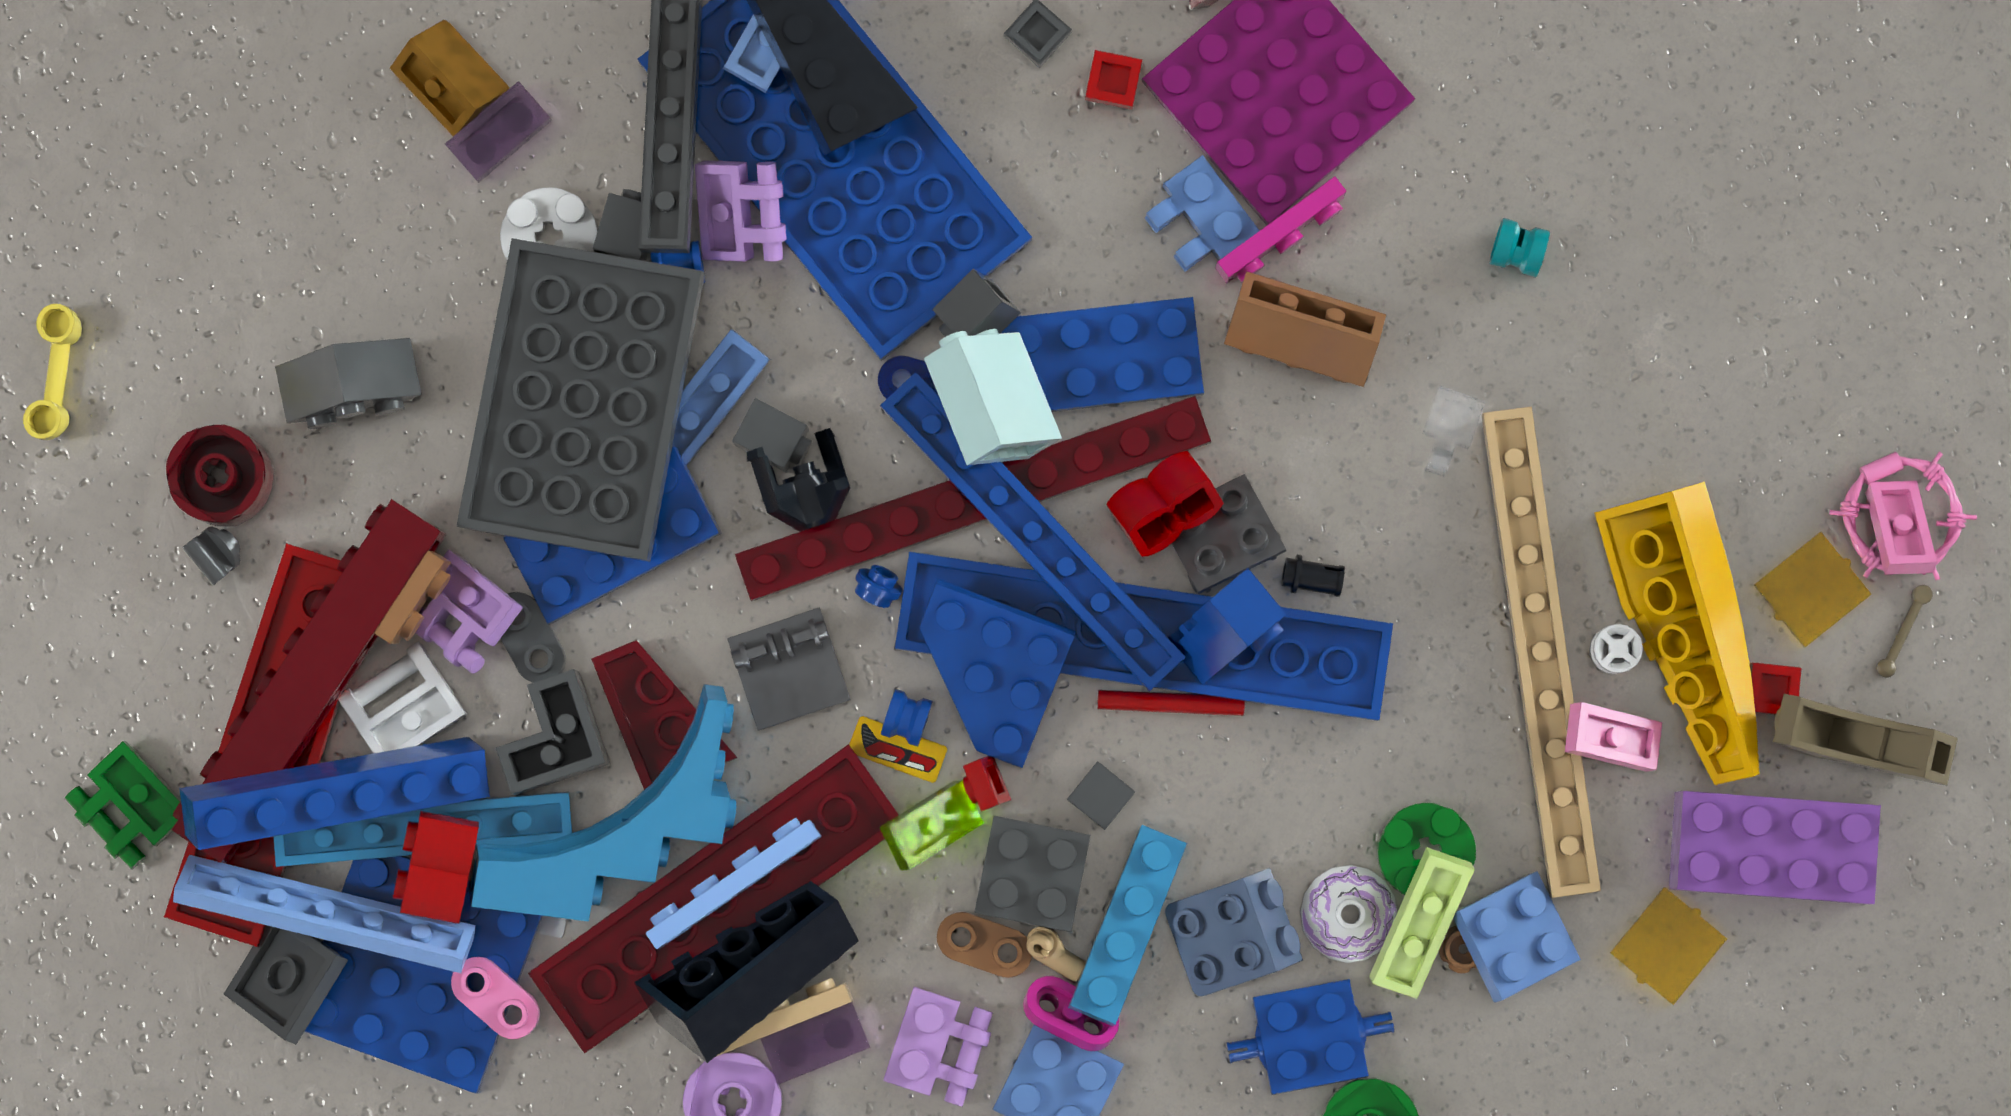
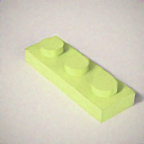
M1426 847L1369 975L1372 984L1416 999L1418 998L1475 871L1471 862Z

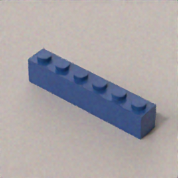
M470 737L179 788L185 836L198 850L490 797L485 750Z

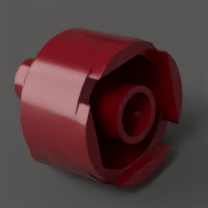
M209 425L187 432L176 442L167 459L166 475L173 501L186 514L214 526H237L254 517L266 504L272 490L274 468L263 447L252 437L231 426ZM215 467L222 470L226 468L225 473L229 478L225 484L219 482L215 484L216 479L211 475Z

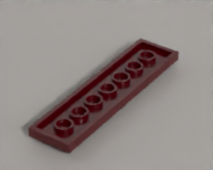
M848 744L737 823L732 829L726 831L723 835L722 844L709 843L528 974L585 1054L648 1009L634 984L635 981L647 974H650L654 980L674 969L671 961L689 951L693 958L718 943L715 937L717 934L731 926L733 929L747 927L756 922V912L806 883L812 881L818 886L822 885L906 824ZM797 818L801 825L807 820L812 821L821 834V838L661 949L654 947L645 934L655 927L650 920L651 917L673 902L678 909H681L694 900L695 897L691 893L694 887L714 874L719 881L736 870L731 862L752 847L756 846L760 853L777 842L772 834L792 819Z

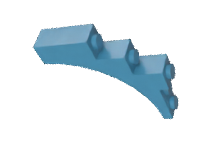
M703 685L694 720L677 753L655 781L624 808L591 827L553 840L521 845L477 844L469 888L471 907L589 921L591 906H599L601 903L604 882L602 876L656 882L658 866L666 867L668 862L670 838L665 837L722 844L725 828H733L736 815V799H730L726 782L714 780H721L723 776L725 751L719 750L722 733H730L734 714V705L727 703L724 688L722 686Z

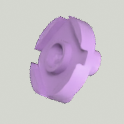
M726 1052L714 1057L708 1063L704 1061L691 1074L685 1086L683 1094V1111L685 1116H730L726 1114V1106L719 1104L720 1094H729L731 1087L740 1089V1097L747 1099L746 1108H738L735 1116H780L782 1093L775 1073L760 1059L746 1053Z

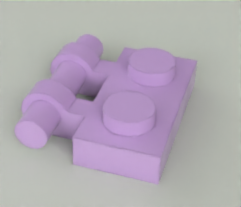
M702 161L695 164L702 260L745 262L754 258L753 243H763L764 261H779L783 259L782 242L787 240L786 225L780 223L779 198L783 197L782 181L777 180L776 162L770 161L756 164L758 181H748L747 162ZM750 200H759L761 224L751 223Z
M448 549L443 557L451 562L445 571L451 575V578L438 598L432 599L426 609L422 607L418 612L424 616V619L415 633L424 641H433L444 650V657L454 666H463L474 674L483 667L485 659L475 651V643L480 638L485 643L495 646L523 607L459 554ZM450 614L462 623L455 634L445 626V620Z
M913 987L883 1081L930 1096L937 1077L950 1082L944 1101L963 1107L968 1089H974L978 1077L977 1074H974L981 1048L982 1046H988L991 1032L987 1030L993 1012L974 1007L969 1025L955 1021L960 1001ZM950 1035L963 1039L955 1067L941 1063Z

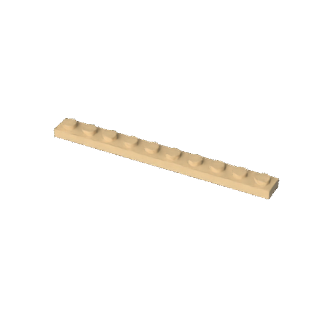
M1532 406L1486 412L1482 414V422L1549 894L1551 898L1599 892L1601 888L1582 756L1565 752L1570 704L1574 703Z

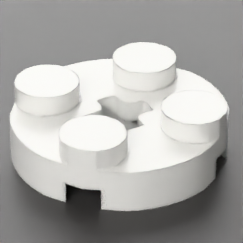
M539 188L526 193L521 198L515 199L509 205L500 232L501 247L507 260L512 238L544 244V242L537 241L536 236L537 233L544 231V225L553 224L556 231L563 232V239L555 241V246L595 252L593 245L598 232L597 222L591 211L578 196L559 188Z

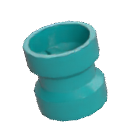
M1503 218L1494 241L1489 264L1500 268H1505L1509 265L1518 267L1522 274L1536 278L1545 256L1550 231L1538 227L1532 230L1520 228L1517 221Z

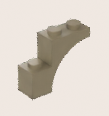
M1788 694L1783 695L1781 707L1778 709L1774 719L1775 735L1773 742L1821 759L1874 768L1897 777L1946 786L1948 784L1958 740L1957 737L1935 729L1872 717Z

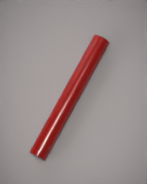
M1098 690L1097 709L1244 716L1245 701L1200 694Z

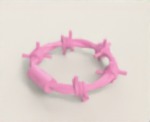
M1893 452L1860 467V476L1849 489L1845 500L1840 503V511H1829V515L1843 516L1844 525L1850 535L1854 549L1862 558L1861 562L1869 567L1863 575L1865 578L1870 575L1874 568L1883 570L1880 553L1878 550H1875L1878 546L1877 541L1869 548L1856 532L1855 520L1859 516V508H1870V504L1857 503L1863 484L1869 485L1870 482H1876L1903 470V466H1911L1924 472L1923 476L1931 480L1925 488L1926 491L1929 492L1935 482L1942 487L1950 498L1951 510L1947 514V522L1936 521V526L1949 527L1943 546L1935 551L1937 564L1942 561L1948 550L1959 538L1961 530L1966 527V519H1977V515L1963 513L1962 505L1956 495L1952 481L1944 472L1945 468L1937 463L1943 455L1941 452H1938L1932 462L1917 458L1901 457L1897 452ZM1935 566L1932 573L1935 580H1939L1940 577Z

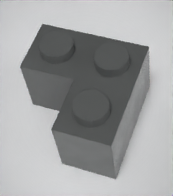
M410 338L331 344L275 366L286 423L307 422L308 429L332 426L337 424L336 417L340 419L358 416L366 413L365 408L374 407L376 415L398 412L405 409L403 401L422 395Z
M575 669L528 684L527 687L542 732L496 747L510 793L517 796L610 764L580 673Z

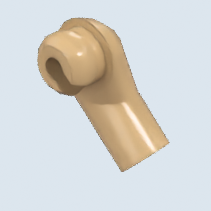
M1038 926L1028 933L1026 947L1029 954L1037 961L1076 983L1086 961L1068 951L1057 932L1052 928Z

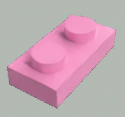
M1917 481L1870 482L1865 495L1867 503L1870 504L1869 511L1884 574L1932 573L1937 560Z
M1583 702L1570 704L1565 752L1645 772L1657 770L1662 722Z

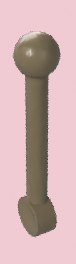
M1919 585L1913 589L1911 595L1914 602L1886 659L1880 660L1877 665V672L1882 677L1889 678L1895 674V661L1922 605L1930 602L1933 597V592L1929 586Z

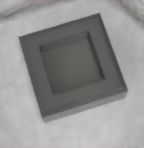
M1033 0L1004 32V37L1040 68L1072 33V29L1042 2Z
M1097 761L1067 800L1105 830L1134 795L1135 791Z

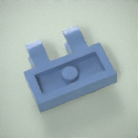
M1203 155L1163 184V188L1170 197L1146 213L1147 216L1144 217L1153 231L1158 233L1183 214L1199 234V236L1178 249L1173 256L1184 272L1192 268L1211 252L1219 261L1260 231Z

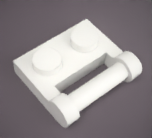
M419 641L406 649L408 653L406 656L352 691L351 688H347L338 699L373 754L422 745L467 715ZM418 670L425 679L424 683L370 718L364 706Z

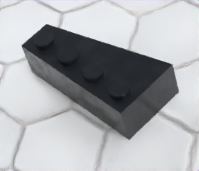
M747 0L824 155L918 108L827 0Z
M812 881L756 912V922L749 926L734 929L731 926L717 934L715 937L718 943L692 958L688 951L671 961L674 969L653 980L651 975L647 974L634 982L655 1021L706 1063L724 1052L734 1041L755 1024L764 1020L770 1012L791 995L801 990L806 983L831 963L837 961L859 941L838 900Z

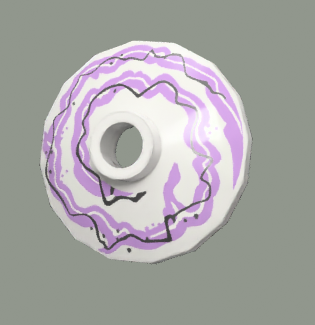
M1353 865L1334 867L1316 877L1304 893L1300 909L1303 932L1313 948L1329 959L1345 963L1367 960L1380 952L1397 914L1395 896L1385 880L1369 869ZM1349 904L1356 906L1359 910L1358 920L1351 924L1344 922L1341 917L1342 909Z

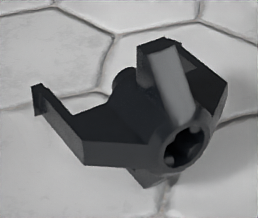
M830 428L814 433L827 472H820V469H816L814 461L793 467L795 476L782 480L783 484L778 485L773 467L770 465L767 455L765 456L763 447L747 452V462H751L767 513L791 526L794 530L803 531L834 521L839 515V511L850 490L846 472L834 439L835 435Z

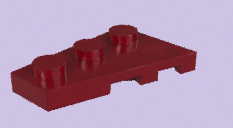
M636 640L596 656L591 660L645 790L655 781L677 753L694 720L696 708ZM721 739L719 750L725 751V763L737 759L738 757Z

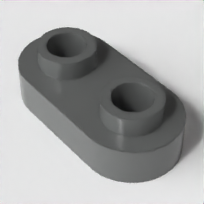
M521 592L508 593L512 599L523 607L525 613L524 621L520 625H510L500 638L518 672L523 678L533 683L562 673L566 664L564 649L551 625L547 624L535 599ZM537 650H544L548 655V662L543 668H535L531 663V656Z

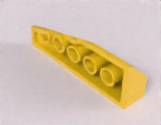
M1705 482L1595 512L1621 607L1628 620L1635 619L1646 642L1642 644L1643 649L1650 661L1656 660L1668 683L1664 689L1672 705L1677 703L1689 723L1685 730L1714 785L1759 775L1757 722L1744 628L1732 574Z

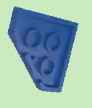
M937 579L919 627L976 751L1023 768L1074 639L1075 631Z

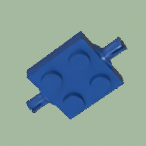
M1350 979L1253 997L1257 1020L1255 1038L1230 1043L1226 1042L1228 1052L1247 1049V1051L1229 1054L1230 1063L1259 1057L1260 1062L1267 1071L1271 1095L1368 1077L1364 1054L1366 1037L1389 1032L1394 1033V1024L1374 1026V1024L1392 1021L1391 1012L1362 1017L1354 1004Z

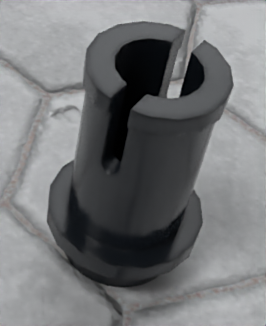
M1298 554L1295 559L1286 557L1281 586L1289 587L1290 592L1295 594L1297 589L1340 597L1344 582L1345 566L1302 560V555Z

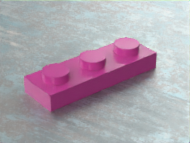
M1334 176L1220 259L1215 269L1226 284L1236 276L1242 283L1246 271L1256 274L1265 266L1260 259L1276 248L1282 254L1302 240L1304 236L1300 230L1316 220L1319 226H1321L1343 209L1339 201L1344 198L1347 191L1336 176Z

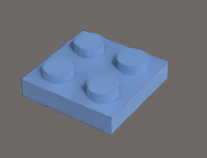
M1538 871L1530 873L1457 910L1453 917L1494 1003L1502 1001L1581 960Z
M1033 1025L993 1110L1004 1116H1099L1124 1063L1099 1051L1081 1049Z

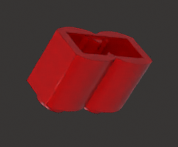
M1183 451L1164 459L1150 472L1147 478L1137 479L1120 488L1108 500L1106 505L1141 557L1158 553L1168 547L1178 538L1183 530L1197 527L1208 521L1220 510L1224 503L1211 480L1188 451Z
M420 811L418 823L408 821L402 850L412 852L408 871L398 869L393 893L394 899L402 900L400 913L459 924L477 840L479 822Z

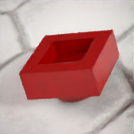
M1095 50L1085 100L1132 110L1142 59Z
M1750 663L1755 713L1776 715L1781 707L1784 694L1799 696L1802 668Z
M987 756L963 766L966 776L963 777L965 791L972 803H978L981 812L1011 800L994 757Z

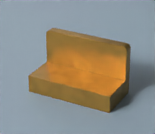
M442 20L412 37L390 66L392 72L454 138L468 130L484 107L503 97L509 90V86L447 20Z

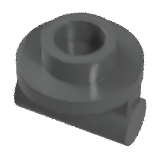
M208 527L199 536L194 537L182 547L212 585H215L229 571H232L240 564V545L236 538L225 529L219 530L215 527Z

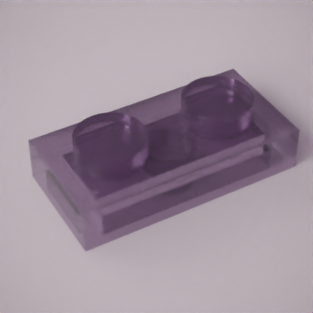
M518 81L447 141L445 145L479 183L550 123L552 119Z
M853 1001L761 1038L778 1084L871 1047Z

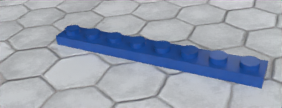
M916 372L880 405L885 413L1149 692L1186 658L1002 462L966 465L940 397Z

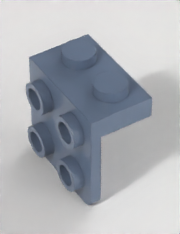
M1270 868L1167 905L1165 914L1192 990L1197 996H1205L1280 971L1303 961L1300 953L1298 933L1290 925L1283 905V891L1279 883L1273 878Z

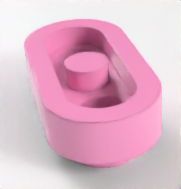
M484 957L468 958L461 973L453 972L451 986L454 995L497 1034L507 1039H519L529 1035L536 1028L540 1018L537 1001L493 961ZM474 972L481 974L485 980L484 987L478 992L472 991L467 984L468 977ZM509 1005H516L522 1011V1018L517 1024H511L505 1019L504 1013Z

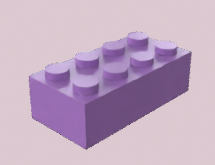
M1693 791L1675 792L1669 890L1875 904L1881 805Z

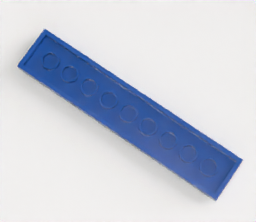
M909 552L895 649L931 654L919 627L937 579L1074 630L1075 636L1060 674L1144 686L1035 570ZM1115 582L1166 637L1176 631L1185 621L1189 620L1199 608L1212 598L1205 595ZM1281 607L1287 614L1278 622L1284 630L1256 654L1250 647L1246 648L1204 684L1198 680L1184 661H1181L1154 688L1379 721L1393 623Z

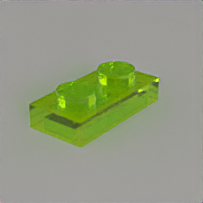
M963 780L952 781L879 828L900 871L913 869L984 824L976 805L969 799Z

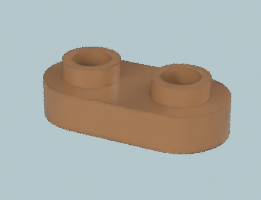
M957 912L949 915L941 922L937 931V943L945 956L997 976L1006 978L1018 976L1027 969L1032 959V955L1029 954L1026 947L1027 937L1022 932L970 913ZM958 927L968 929L971 934V940L966 946H957L952 941V933ZM1006 943L1014 945L1017 949L1016 959L1009 963L1003 962L998 956L1000 946Z

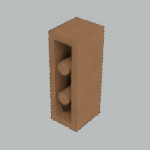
M1246 271L1224 344L1238 348L1248 354H1257L1283 362L1293 368H1303L1332 377L1339 382L1364 387L1380 342L1386 314Z

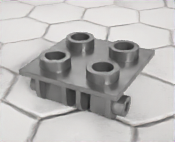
M1245 474L1215 488L1224 503L1220 510L1203 524L1183 530L1172 543L1188 573L1187 576L1194 591L1198 592V594L1204 591L1208 593L1212 587L1231 578L1234 580L1237 575L1244 572L1247 568L1250 570L1270 559L1273 561L1277 559L1276 556L1286 552L1284 544Z
M820 607L727 638L731 649L730 652L735 667L738 670L758 731L851 700Z

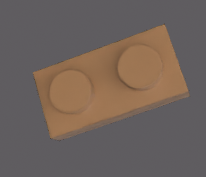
M428 550L374 634L390 644H398L401 638L409 641L424 619V616L418 612L428 597L434 600L437 599L449 582L451 575L445 571L451 562L437 552Z

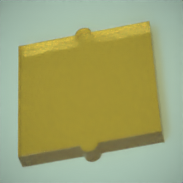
M1822 532L1816 534L1754 584L1755 588L1776 612L1774 619L1776 621L1782 620L1804 648L1872 595L1850 568L1851 560L1848 558L1843 559Z
M1663 887L1611 950L1610 954L1637 975L1636 981L1639 984H1648L1670 1004L1674 1005L1725 943L1727 938L1700 916V909H1691L1666 887Z

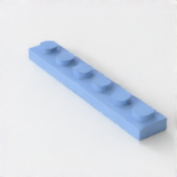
M193 855L188 856L174 888L173 902L457 973H461L474 940L476 925L459 922L458 924L400 913L401 907Z

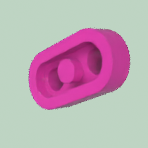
M1054 976L1041 977L1031 984L1024 997L1023 1008L1027 1018L1034 1025L1087 1051L1102 1050L1112 1042L1119 1029V1017L1116 1025L1111 1026L1068 1008L1076 986ZM1040 1001H1050L1054 1005L1055 1011L1047 1012L1043 1010L1040 1006ZM1091 1022L1098 1027L1099 1033L1091 1034L1087 1032L1084 1028V1023Z

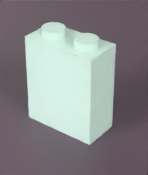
M989 329L977 335L968 336L966 331H959L939 341L940 348L924 358L966 465L1029 459L1062 439L1019 332L999 334L997 329Z

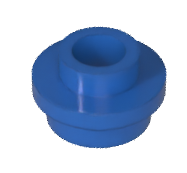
M872 565L870 569L861 568L855 577L858 582L855 588L856 594L866 602L878 607H890L892 601L898 600L903 592L902 587L897 583V575L879 565Z

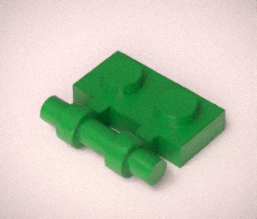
M122 741L87 774L100 790L90 797L80 786H77L66 795L65 800L77 811L74 815L75 818L84 827L90 825L107 843L104 847L114 859L120 857L132 870L146 857L134 844L136 839L143 834L153 846H158L173 832L172 828L178 821L173 817V813L181 799L126 741ZM111 802L130 820L122 829L104 812Z

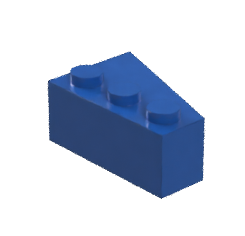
M1247 568L1208 600L1189 620L1185 621L1167 638L1186 657L1183 660L1198 680L1204 684L1246 648L1250 647L1256 654L1284 630L1278 622L1287 614L1249 568Z

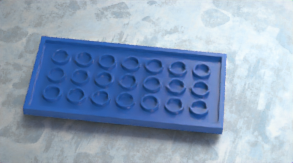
M711 0L702 7L696 134L718 161L747 162L748 181H758L757 163L776 162L777 180L782 181L783 197L779 198L780 223L786 225L787 240L784 242L881 361L937 317L932 309L973 268L988 276L1032 241V236L839 0L827 1L918 108L826 155L823 154L781 68H779L766 93L723 69L752 18L753 12L747 0ZM649 50L637 59L647 73ZM751 200L760 211L759 200Z

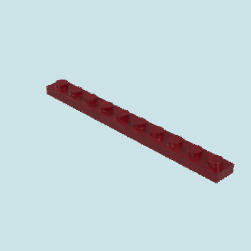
M1196 396L1050 445L1029 459L1004 461L1002 463L1039 502L1158 462L1176 453L1210 444L1211 439ZM949 480L841 517L826 524L737 553L735 557L751 601L984 522L987 519Z

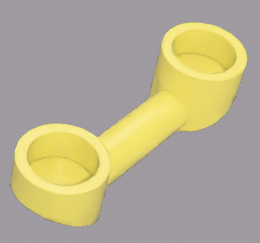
M50 304L44 307L36 321L38 333L43 339L51 342L44 398L43 400L33 402L27 407L23 416V424L28 434L41 440H52L59 437L69 425L70 417L68 411L63 407L70 347L79 340L82 327L77 314L69 307L61 304Z

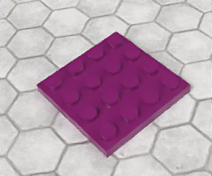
M1233 0L1142 78V83L1266 225L1286 212L1415 100L1414 96L1330 0Z

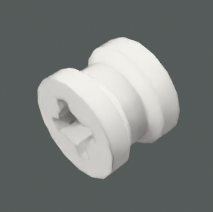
M1622 624L1610 625L1598 631L1591 640L1589 648L1591 661L1604 673L1614 675L1629 671L1635 667L1641 659L1643 651L1642 641L1637 632L1629 626Z

